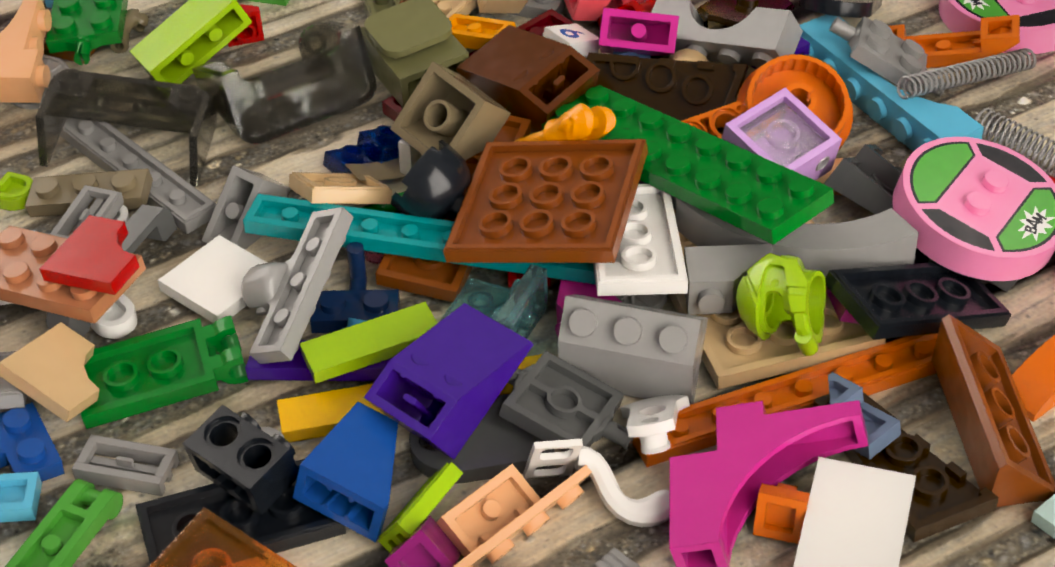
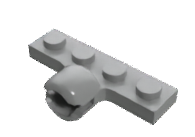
M344 207L312 212L297 248L289 260L286 262L257 264L250 268L244 276L241 287L245 304L249 308L257 307V315H266L249 352V355L258 363L292 361L294 354L298 351L300 340L311 316L315 312L316 303L326 281L331 275L332 266L341 246L346 240V234L354 218Z

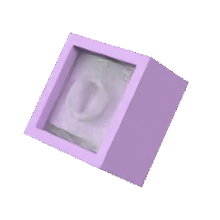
M787 88L781 89L726 123L722 139L813 180L819 179L832 170L842 141L832 129Z

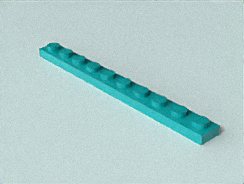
M257 194L243 219L245 233L300 241L312 212L344 207L354 218L346 234V240L341 247L346 248L352 242H359L363 244L365 251L446 262L443 250L455 222L328 203L315 204L307 200ZM453 263L596 284L593 263Z

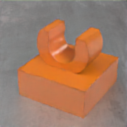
M762 483L758 492L752 535L799 544L810 493L798 491V486L778 483L777 486Z

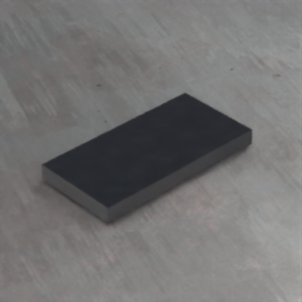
M936 262L829 270L825 278L828 289L873 340L938 333L942 318L948 314L973 330L1004 327L1012 315L979 279L959 274Z
M304 459L295 461L298 470ZM296 481L262 516L215 483L135 505L150 567H229L346 534V528L335 520L295 500L293 494Z

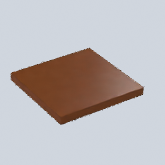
M646 139L487 142L444 247L443 253L446 263H615L648 154Z

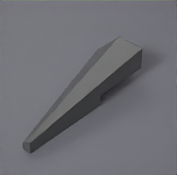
M865 144L855 157L843 158L824 184L870 212L878 214L890 208L893 209V192L903 169L899 166L894 167L881 156L883 151L875 144ZM1019 279L989 282L1008 292Z

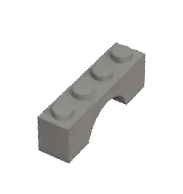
M656 0L651 12L679 16L675 52L689 48L699 51L709 61L733 65V63L747 64L758 68L774 58L794 54L803 32L791 10L756 7L744 20L723 29L704 27L702 17L690 0ZM664 55L660 57L669 58L670 55Z

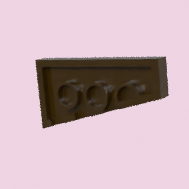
M590 52L587 56V60L600 69L596 86L606 87L680 121L736 102L737 95L748 70L747 64L733 63V65L708 61H677L669 58L651 59ZM717 128V131L723 134L724 128Z
M863 392L864 402L896 418ZM827 394L814 399L813 407L830 405V395ZM901 429V435L870 460L853 449L844 451L848 459L854 464L916 476L906 527V534L912 542L995 511L997 508L998 496L986 487L980 491L966 480L967 472L953 461L946 464L930 452L931 444L918 434L913 436Z

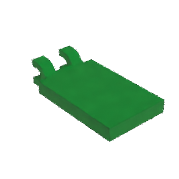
M232 316L223 317L216 320L213 324L204 327L199 318L95 348L92 358L84 365L88 378L100 391L98 401L81 412L86 429L218 391L217 381L219 380L228 384H241L250 381L247 378L246 365L243 360L242 349Z

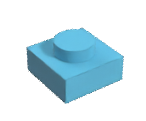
M39 472L0 474V523L36 520L42 488Z

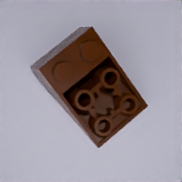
M508 25L457 66L456 71L511 113L510 115L531 119V133L542 130L541 124L556 115L555 111L564 104L572 103L578 97L585 94L588 89L596 87L600 69L569 45Z

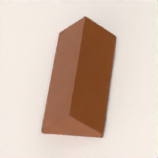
M948 314L941 320L932 362L980 491L986 487L998 496L997 507L1048 500L1055 494V481L1001 347Z

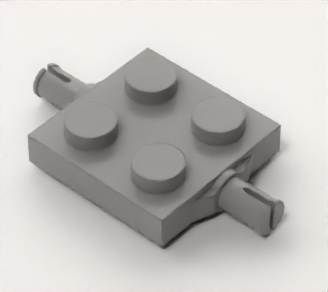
M837 16L829 28L830 32L848 41L847 44L851 48V58L896 85L902 76L929 71L926 69L928 55L922 46L911 39L904 41L893 34L892 29L880 20L875 19L872 21L863 16L855 28ZM932 77L933 86L935 87V86H936L935 80H934V77ZM927 78L928 87L930 88L929 79ZM908 80L905 83V90L909 92ZM916 81L917 90L919 91L918 81ZM911 82V90L914 92L913 83ZM941 90L933 94H935L939 98L945 90Z

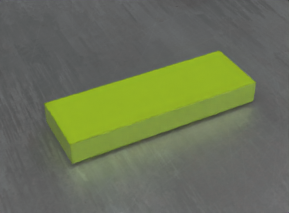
M422 302L299 343L301 354L317 384L393 358L435 326L437 321L427 303Z

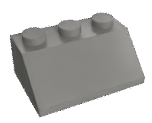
M578 294L565 296L558 337V355L560 359L627 396L647 399L666 395H687L691 405L694 404L708 318Z

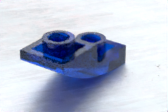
M387 125L378 126L376 129L360 131L357 145H346L340 149L325 151L323 166L332 173H352L345 164L384 163L399 158L398 141L402 138L390 129L391 126Z

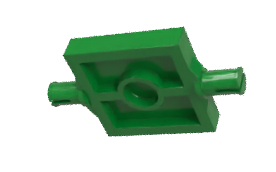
M54 0L51 11L52 26L51 30L47 32L45 41L49 52L75 51L74 62L78 65H83L84 61V64L87 65L90 61L92 49L104 45L122 43L128 0Z

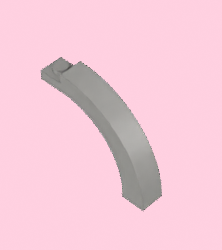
M671 195L673 208L676 209L675 218L678 231L695 245L768 244V242ZM890 208L878 214L853 221L803 224L774 245L772 244L773 254L777 256L792 255L799 257L805 269L819 270L826 278L829 270L914 264L919 232Z

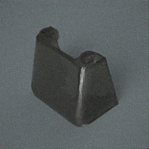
M330 20L311 25L304 29L299 38L301 61L246 81L240 77L238 70L231 69L225 63L217 61L194 67L192 70L201 93L234 134L244 142L254 145L261 144L364 105L373 98L377 89L376 78L360 26Z

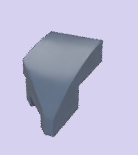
M834 372L828 375L830 404L860 401L869 446L853 450L869 460L901 435L900 420L864 402L861 386Z

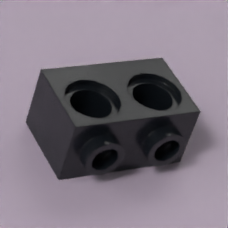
M221 405L183 443L197 472L261 516L297 480L299 470L293 458L295 450L292 445L279 434L270 436L262 431L259 424L247 413L241 412L238 415L224 405Z

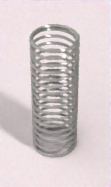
M985 108L978 113L974 119L978 121L984 111H989L980 122L983 125L988 116L983 129V140L988 134L987 141H990L994 136L992 142L995 143L999 139L998 144L1001 145L1005 140V147L1011 142L1009 148L1013 149L1016 145V152L1022 147L1021 155L1027 150L1026 158L1033 152L1030 159L1032 162H1034V159L1039 154L1035 163L1037 166H1039V162L1045 156L1040 168L1044 172L1047 171L1048 176L1053 174V178H1055V167L1050 172V168L1055 163V153L1053 154L1055 149L1054 139L1044 138L1043 134L1039 135L1037 131L1033 132L1027 126L1022 127L1021 123L1017 124L1016 121H1012L1010 118L1006 119L1005 115L1001 116L1000 113H995L990 108ZM1036 134V138L1032 141L1033 135ZM1047 139V143L1042 148L1044 141ZM1051 142H1053V145H1052L1051 148L1048 150L1049 144H1050ZM1051 158L1048 167L1044 170L1045 164Z

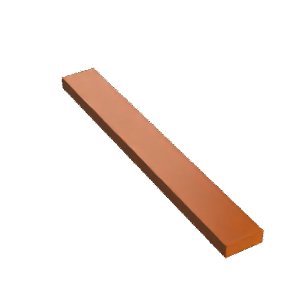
M938 333L902 337L882 345L691 404L690 407L679 411L675 430L667 432L668 440H670L671 448L667 451L651 455L642 454L640 438L635 437L632 443L646 467L668 461L670 457L687 455L717 445V407L763 401L767 414L813 407L814 399L829 394L828 375L832 372L861 386L863 392L868 396L936 374L932 356Z

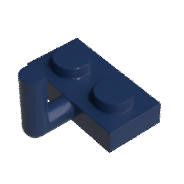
M352 242L347 245L346 250L350 274L349 290L321 292L316 303L315 312L310 318L312 333H332L342 328H347L348 317L368 321L400 310L399 289L366 290L367 273L363 244Z

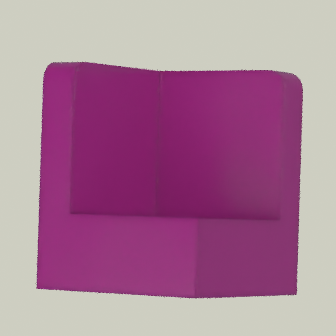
M428 516L409 538L392 549L384 562L389 567H453L461 553L438 526L436 521L431 516Z

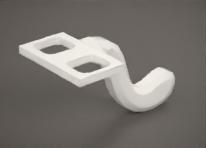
M582 439L533 443L523 472L525 479L570 476L574 467L576 470H579L587 465L592 472L589 476L596 487L599 497L616 518L628 525L637 527H653L663 524L669 519L670 491L665 489L656 491L638 500L627 497L620 489L609 464L603 456L590 447L583 446ZM570 448L564 452L541 453L549 449ZM563 465L560 468L536 470V468L542 466Z

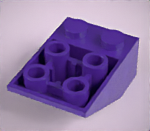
M464 303L391 358L364 398L387 417L397 421L399 425L454 460L534 344Z

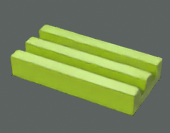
M447 462L427 479L378 536L380 538L378 542L391 552L392 549L409 538L463 475V472L453 462Z

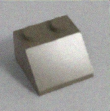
M432 62L390 129L422 155L432 146L439 151V141L443 140L455 149L464 160H467L483 151L487 142L494 141L511 113L460 74Z

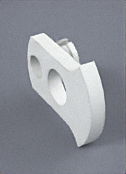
M666 395L643 399L620 407L622 417L628 418L626 425L628 437L640 438L642 454L651 455L667 451L671 448L667 432L675 430L679 411L690 407L687 395Z

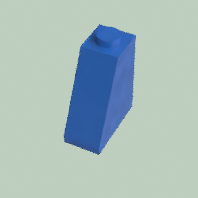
M357 402L302 461L298 471L293 498L376 542L382 532L389 506L398 422Z

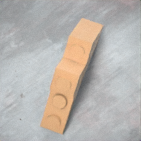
M23 0L14 18L0 33V103H41L44 89L50 85V69L48 65H44L42 57L44 54L43 42L46 32L51 30L52 17L50 11L45 9L42 0Z

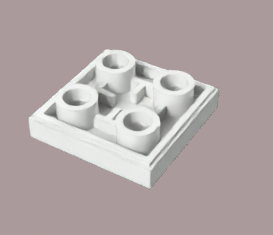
M218 235L158 279V284L161 292L214 323L216 320L231 315L233 317L247 306L242 296L241 285L243 278L250 268L267 262Z

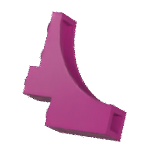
M763 401L717 407V450L670 457L669 549L676 567H729L737 536L746 519L757 506L758 492L762 483L777 486L778 483H781L795 472L818 461V457L826 458L844 451L869 446L860 401L834 403L770 414L766 413Z

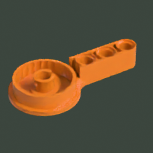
M791 54L774 58L754 70L743 82L736 102L682 120V122L722 139L723 134L719 133L717 128H724L725 124L781 89L787 88L842 139L839 147L840 150L852 128L853 107L844 81L832 67L811 56ZM777 106L740 129L745 134L753 131L774 117Z

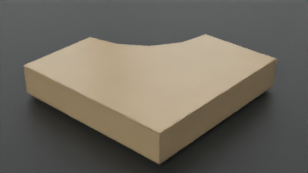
M62 322L0 361V377L65 422L70 421L98 401L100 391L88 378L84 365L93 356L95 345Z

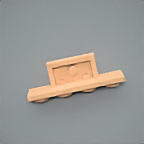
M513 464L508 466L442 515L437 521L438 526L464 557L453 567H476L486 558L492 564L496 563L515 547L511 541L513 537L522 530L529 537L550 520L546 512L553 506L558 504L564 510L585 492L580 487V484L592 473L587 465L583 466L541 499Z

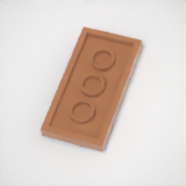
M10 225L0 233V300L95 324L146 270L142 255L134 254L140 267L116 295L44 281L39 268L67 238Z

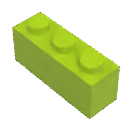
M188 0L129 52L169 95L248 27L252 20L237 0Z

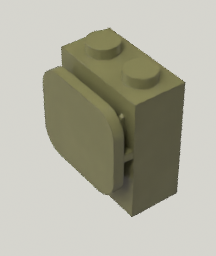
M407 0L376 12L367 17L364 27L358 29L362 59L402 108L432 62L460 74L456 71L457 66L469 57V52L452 34L451 21L432 0Z

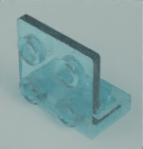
M531 264L523 277L514 281L511 289L470 278L441 320L466 303L527 339L548 308L547 269Z

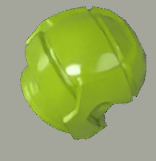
M768 253L747 271V275L743 276L738 284L736 302L740 318L751 332L764 341L777 331L782 322H792L796 331L794 339L800 351L805 356H812L818 351V343L822 342L826 304V281L824 274L819 270L805 269L799 257L792 255L777 256Z

